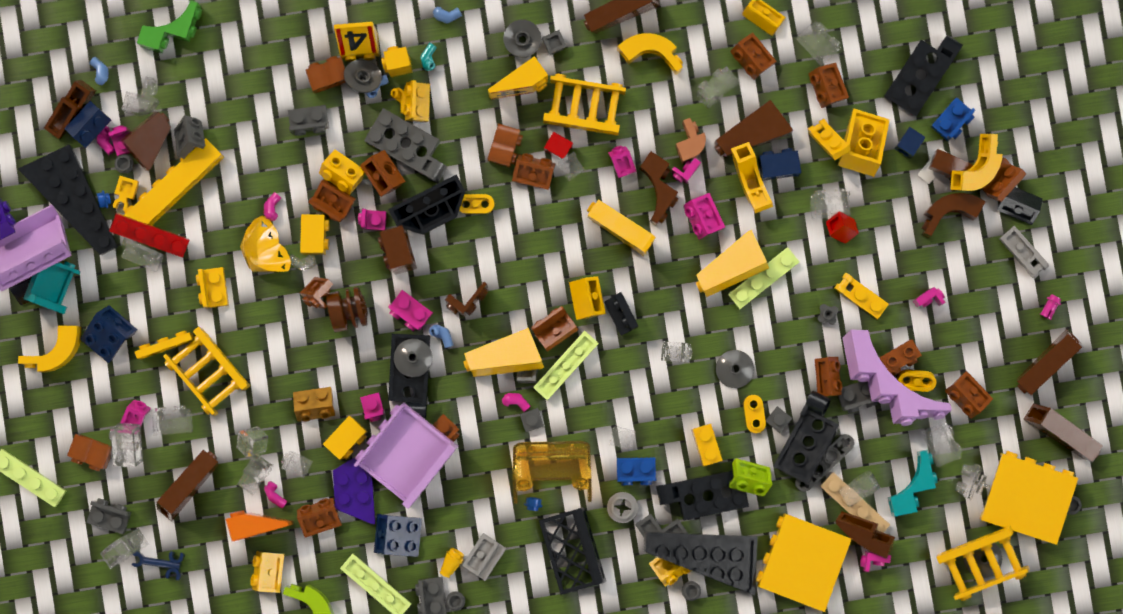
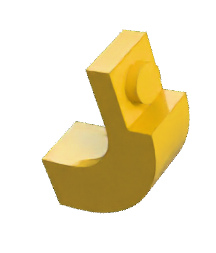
M652 33L637 34L617 46V51L628 64L641 55L655 54L666 62L675 75L683 69L682 60L678 55H673L677 47L670 40Z
M980 134L979 153L976 163L966 171L952 170L950 190L974 191L985 187L993 180L1000 168L1003 154H996L998 134Z
M747 142L731 148L741 186L754 212L758 213L773 207V203L761 179L756 155L750 143Z
M58 326L57 342L52 351L43 356H18V364H23L24 368H36L37 365V372H51L65 366L75 356L80 346L82 327Z

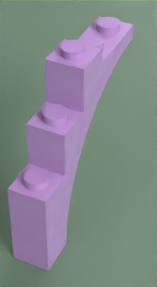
M850 330L843 337L850 380L868 381L871 401L880 402V404L889 403L893 424L908 426L916 419L934 418L935 420H940L952 411L950 403L937 402L922 397L900 383L879 359L872 345L868 330Z

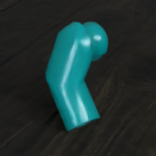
M430 42L420 56L422 66L426 71L435 69L432 55L437 47Z

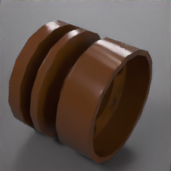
M358 286L353 287V297L350 289H346V298L344 299L339 291L326 295L328 312L335 333L348 330V321L352 322L354 328H358L357 319H360L362 326L368 325L366 301Z

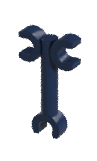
M171 551L169 553L170 561L145 557L141 552L133 553L134 556L140 558L139 563H132L133 567L150 565L168 568L169 570H167L165 575L166 578L169 579L171 572H175L176 580H180V562L184 560V553H180V558L176 560L174 558V551Z

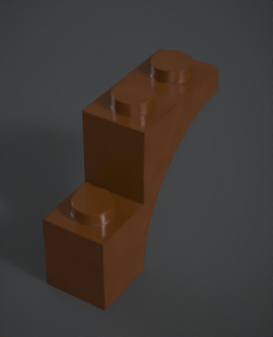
M650 151L639 170L650 179L655 189L656 209L650 222L657 226L659 222L661 224L668 216L666 213L669 206L673 208L679 198L676 197L678 191L660 180L661 178L665 179L669 174L670 170L668 167L670 163Z

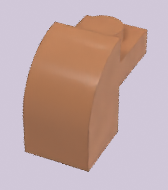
M691 118L685 119L682 122L688 139L675 145L682 164L697 158L702 153L706 143L705 132L697 135L699 129L696 122L691 121Z

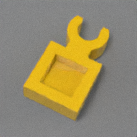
M123 176L119 177L114 192L115 195H119V198L114 201V208L117 209L120 203H124L123 211L129 207L128 199L134 200L139 181Z

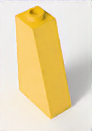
M600 200L596 203L592 202L587 209V212H589L587 217L643 257L655 241L656 236Z
M752 230L747 231L696 275L699 280L696 282L700 293L704 292L706 297H709L769 269Z
M529 328L464 353L466 360L463 363L467 372H472L473 377L544 368Z

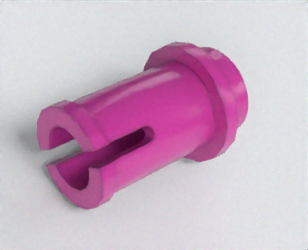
M1052 294L1046 298L1048 301L1040 313L1041 316L1049 320L1052 319L1058 305H1061V299Z

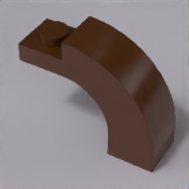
M953 193L940 198L924 213L930 220L926 219L921 229L924 231L921 235L926 238L931 237L939 221L947 213H960L971 220L976 219L986 201L967 193Z

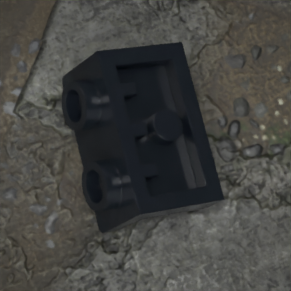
M622 292L615 294L614 297L604 302L621 336L638 328V324Z

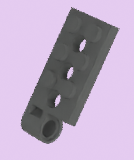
M382 109L364 141L380 151L385 150L390 157L438 184L447 166L432 158V155L441 141L386 109ZM388 130L395 131V135L391 139L386 138ZM404 139L411 140V144L407 148H403L401 145ZM420 148L427 149V153L423 157L417 155Z

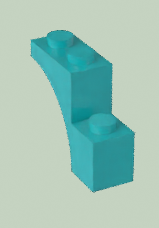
M928 450L917 451V469L909 485L898 494L887 497L891 516L896 517L917 512L919 502L917 496H914L913 493L936 488L935 484L938 483L935 472H932L933 458L931 453H928Z

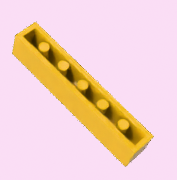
M205 138L204 149L194 146L195 149L188 153L185 159L180 158L181 162L177 166H172L166 171L167 175L162 180L158 179L153 183V188L148 193L144 192L140 195L139 201L134 206L130 205L124 211V216L153 225L225 157Z

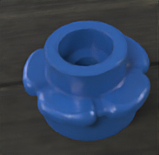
M104 190L101 193H97L99 207H106L107 209L108 204H111L109 193H105Z
M526 497L524 505L527 506V510L538 511L539 508L543 507L541 505L542 499Z

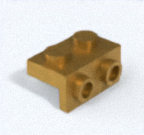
M331 387L293 392L294 413L297 421L307 422L313 419H326L335 416Z

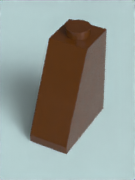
M154 112L120 140L142 168L147 171L151 169L171 128L168 124L170 120L163 112L161 114Z

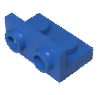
M956 97L931 125V128L947 141L951 138L956 139L961 134L962 130L960 128L964 123L968 125L975 116L972 114L976 110L974 108L970 109Z
M655 457L617 458V482H621V485H633V481H640L641 485H652V481H656Z

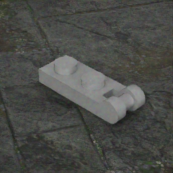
M1015 226L999 238L1032 278L1035 279L1039 276L1041 270H1046L1049 267L1047 261ZM1035 259L1037 265L1033 267L1031 262Z

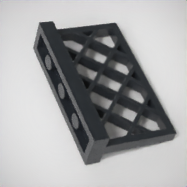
M585 507L539 520L561 595L606 582ZM573 514L575 523L571 529L562 523L566 516ZM553 521L558 524L554 534L547 531L545 522ZM560 526L570 531L566 540L556 536ZM572 533L580 538L578 547L568 543ZM554 538L564 543L559 553L552 549L551 543ZM566 545L575 549L571 559L561 554ZM577 552L585 555L586 561L583 566L573 561ZM559 557L569 562L565 571L557 567ZM571 564L581 568L577 578L567 573ZM583 570L590 573L592 582L584 583L579 580ZM565 575L574 580L571 588L564 589L562 580Z

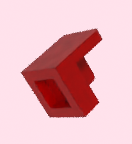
M553 132L544 147V151L550 155L553 153L561 159H565L567 153L573 147V142Z
M840 211L826 221L830 236L844 244L859 234L855 219Z

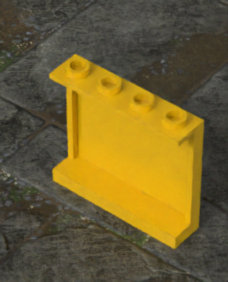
M1006 451V454L1000 453L1001 458L984 510L981 512L979 519L1004 528L1011 526L1013 531L1057 545L1078 478L1074 476L1072 471L1063 469L1062 472L1055 470L1056 466L1044 463L1043 466L1037 465V460L1028 457L1022 460L1017 458L1018 454Z
M784 513L783 517L779 516L776 524L778 531L776 535L773 534L769 543L772 546L769 553L766 552L762 563L765 566L763 571L759 570L756 577L757 586L825 612L851 538Z

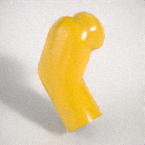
M393 88L391 96L401 103V114H403V107L406 103L404 90Z

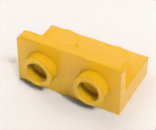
M411 80L404 87L406 103L403 107V114L405 115V120L429 122L430 84L417 83L416 80Z
M224 268L198 269L196 282L201 289V293L198 294L200 305L203 304V307L206 309L228 306L229 301Z
M256 551V555L253 557L254 575L250 579L252 590L280 593L284 554Z
M658 557L649 563L665 587L674 584L683 574L691 572L689 569Z

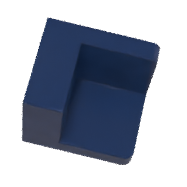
M909 127L894 149L911 159L924 141L925 136Z

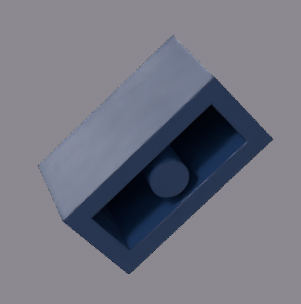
M89 101L64 129L86 148L109 124L111 119L94 103Z
M788 148L774 154V151L763 152L762 156L758 158L762 181L799 176L801 174L798 150L793 151L792 148Z

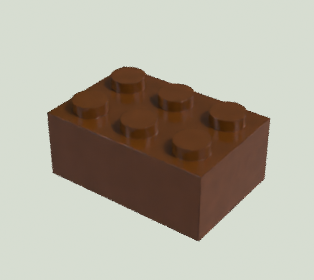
M398 226L381 231V237L378 238L380 248L386 253V256H383L386 268L395 275L417 269L408 234L404 227Z

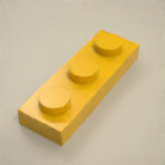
M181 331L176 333L174 338L169 339L165 337L157 340V344L150 345L148 343L139 346L140 350L134 351L136 358L142 360L190 343L194 340L193 333Z

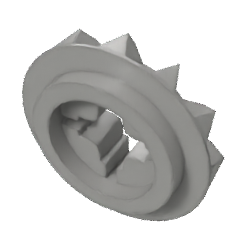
M619 492L609 499L607 511L614 521L626 523L636 516L638 504L631 494ZM625 499V506L631 508V510H624L622 516H620V509L614 507V505H621V502Z

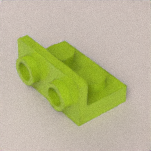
M737 458L732 462L734 478L729 484L730 488L765 496L772 486L770 467Z

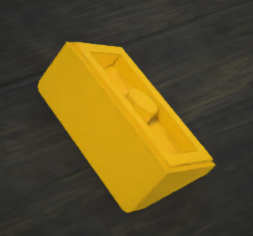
M751 0L742 13L745 18L771 36L774 35L786 18L762 0Z

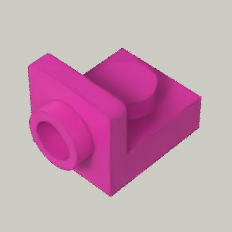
M117 126L112 128L111 132H108L117 156L130 153L120 141L130 133V129L127 127Z
M617 146L608 153L618 178L636 172L630 151L626 146Z
M696 158L692 162L688 160L682 168L684 173L673 167L671 170L673 173L672 177L680 183L682 181L687 183L701 162Z
M362 208V213L358 214V224L361 225L363 230L385 231L387 212Z
M932 287L914 299L913 303L916 307L921 305L926 307L933 302L931 298H934L940 306L945 303V296L939 288Z
M380 393L360 397L365 420L370 419V422L381 420V416L385 415Z
M133 400L127 406L120 426L137 434L151 408L142 401Z
M865 551V555L861 556L860 566L863 567V571L869 572L871 561H873V565L884 566L885 563H890L891 555L886 559L872 552Z

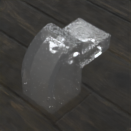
M146 76L141 94L126 91L122 110L125 113L138 116L152 113L160 102L153 97L158 91L157 81Z
M258 454L254 455L244 469V474L237 485L251 495H254L264 479L268 477L273 464Z
M868 470L838 491L847 506L850 507L873 494L881 486L871 470Z
M138 528L110 544L100 554L109 568L112 569L126 561L131 555L148 546L149 543Z

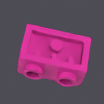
M710 193L692 199L683 205L685 214L693 227V232L699 240L725 228Z
M403 290L392 304L388 306L391 310L389 314L397 320L400 317L406 321L404 325L412 331L415 329L420 331L433 314L432 311Z

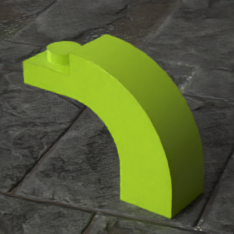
M295 584L285 586L283 594L305 602L309 605L313 614H334L329 600L317 588L308 584L305 590L302 591V587Z

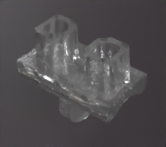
M964 464L961 474L970 478L968 484L958 481L955 491L964 495L963 497L972 500L976 486H978L976 493L980 495L983 488L989 489L990 485L985 484L987 476L981 475L980 481H978L983 467L974 464V466Z

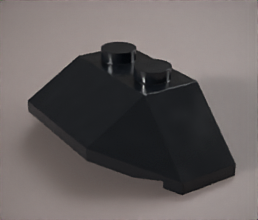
M456 174L388 209L397 227L403 226L406 230L423 235L458 216L465 190Z

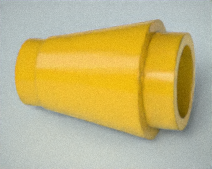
M455 548L447 551L440 574L450 578L464 561V554Z

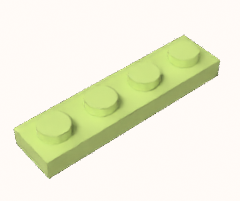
M787 247L768 262L769 269L748 278L730 292L728 296L740 310L797 265L799 260Z
M584 331L533 388L548 401L599 343Z
M0 450V472L53 507H57L67 491L6 450Z
M354 553L340 568L392 614H404L412 604Z

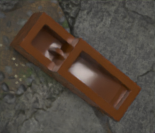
M82 80L74 81L67 95L61 98L44 129L56 138L61 139L67 132L64 128L87 105L96 90Z
M937 149L934 152L928 169L951 179L952 170L966 171L973 165Z
M841 511L836 519V524L841 530L863 548L887 559L892 550L895 537L877 531V523Z

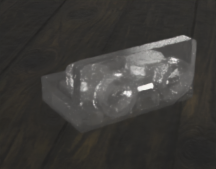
M815 21L796 39L820 66H823L841 50V47L839 46V41L834 36L830 37L826 32L827 28L821 22L817 23Z
M844 188L834 189L832 193H826V190L814 191L815 194L810 196L812 219L831 218L839 211L851 216L850 191H845Z
M124 238L121 244L125 246L122 258L157 272L164 255Z
M185 405L174 406V410H166V407L155 408V412H150L153 436L193 432L191 409H186Z
M942 422L922 431L937 467L962 458L960 455L962 449L959 443H955L952 437L954 431L950 424L947 425L946 422Z

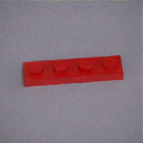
M119 213L115 214L109 229L110 232L182 258L190 241L183 236Z

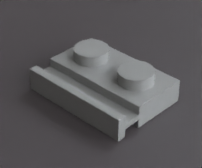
M483 533L462 566L486 581L506 550V547Z

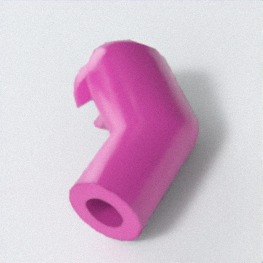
M106 126L97 135V144L110 155L115 151V148L109 143L110 137L108 132H110V129Z
M275 192L264 203V216L270 221L277 219L278 214L275 212V205L281 200V197Z
M507 393L502 398L503 405H518L523 412L531 407L519 393Z
M269 481L267 486L265 485L264 491L269 501L282 509L287 500L276 494L277 485Z

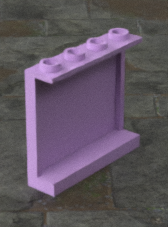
M52 204L14 224L16 232L0 240L1 292L71 256L62 218Z
M403 403L400 406L396 405L390 412L391 418L388 421L385 419L378 428L381 431L377 436L373 434L368 440L367 444L369 446L365 451L361 450L355 457L357 461L354 466L357 467L359 465L404 501L402 505L409 509L458 448V445L407 404Z

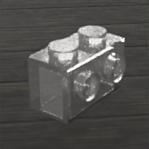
M727 66L724 69L718 68L712 74L713 78L708 82L704 80L697 87L699 90L696 96L708 109L738 84L739 80Z
M118 423L110 429L109 439L112 443L111 458L113 459V466L136 467L143 461L140 424Z

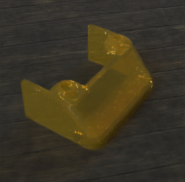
M585 441L521 442L514 445V504H518V491L531 489L533 481L572 480L574 488L579 490L587 489L588 502H592L590 445Z

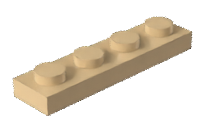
M834 472L820 485L849 514L877 523V531L884 533L890 526L883 517Z

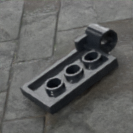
M949 35L945 36L937 49L920 40L884 97L916 117L959 53L963 44ZM929 53H934L937 56V61L933 64L928 63L926 60V56ZM918 69L926 71L925 79L919 80L916 77ZM913 85L916 93L913 96L907 95L905 93L906 86Z
M392 334L388 401L407 402L410 408L426 420L429 370L421 376L408 379L396 368L394 353L399 344L408 339H419L430 348L431 336ZM415 355V357H414L413 359H409V360H410V361H414V360L416 359V355ZM405 387L413 389L412 397L406 398L403 395Z
M814 390L810 393L800 413L799 420L773 466L775 469L806 485H809L840 427L839 424L824 417L831 402L830 398ZM821 421L823 423L822 429H813V423ZM806 438H813L814 444L811 447L804 446L803 442ZM798 454L805 456V461L801 464H797L794 461L795 456Z
M733 470L656 486L659 504L665 505L679 502L683 521L749 507L747 493L732 489L729 486L734 478ZM724 486L729 487L731 490V494L728 497H724L721 493ZM705 490H709L712 493L710 501L703 499V492ZM687 494H691L694 498L691 505H687L684 502V497Z

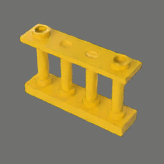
M555 74V76L550 77V83L555 84L551 111L544 113L543 124L618 136L620 125H616L617 122H615L619 94L625 95L626 88L622 84L611 83V85L569 79L563 74ZM563 85L574 87L570 114L568 116H561L559 113ZM582 88L593 90L589 117L586 120L579 119L577 115ZM600 91L612 93L608 119L605 120V123L598 122V119H596Z
M198 326L193 331L196 335L194 340L173 358L165 354L163 356L166 359L164 363L171 371H176L202 402L201 408L208 415L211 413L216 416L218 412L215 410V406L234 390L241 388V390L245 391L251 385L204 329ZM204 344L208 349L207 354L184 373L178 363L199 345L202 346ZM216 359L220 363L219 369L196 387L189 378L208 362ZM229 374L233 379L231 384L211 401H208L202 392L221 376Z
M1011 526L964 543L936 556L939 564L945 563V565H948L959 592L955 593V600L961 599V601L971 598V594L1014 577L1018 580L1027 576L1026 573L1029 572V566L1021 568L1009 541L1011 540L1010 536L1014 533ZM997 541L1000 544L1002 543L1014 571L1004 575L991 549L992 543ZM979 548L982 551L984 550L996 577L986 582L973 556L974 550ZM961 555L963 558H966L977 582V585L968 589L955 563V558Z

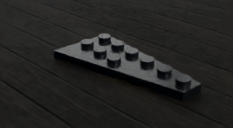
M70 144L18 168L100 255L118 248L117 242L112 232L109 231L110 227Z
M644 532L643 552L755 595L757 536Z

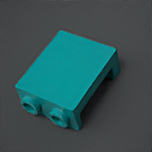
M65 261L64 264L58 262L32 276L23 299L65 314L67 307L61 305L73 274L80 275L81 271L76 270V265Z

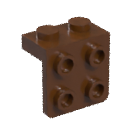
M483 282L466 305L449 294L445 299L446 307L455 315L460 313L464 317L467 314L470 316L476 309V302L479 299L482 301L488 294L487 283Z

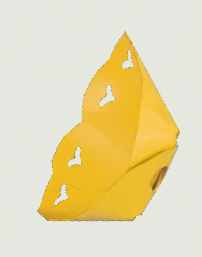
M261 215L254 219L246 229L240 245L249 269L253 272L289 271L291 260L287 250L279 244L278 232L275 226L265 216ZM262 221L264 222V225H267V227H261ZM278 251H280V255H282L283 258L278 257Z

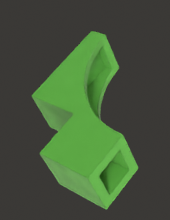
M190 0L184 13L175 21L158 27L142 25L137 44L142 48L163 53V50L167 48L169 43L168 36L190 42V39L196 33V21L200 19L202 14L201 6L198 2Z

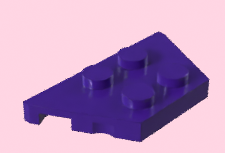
M354 457L333 470L335 507L337 510L370 524H376L373 477L359 465L357 467L354 466L357 461Z

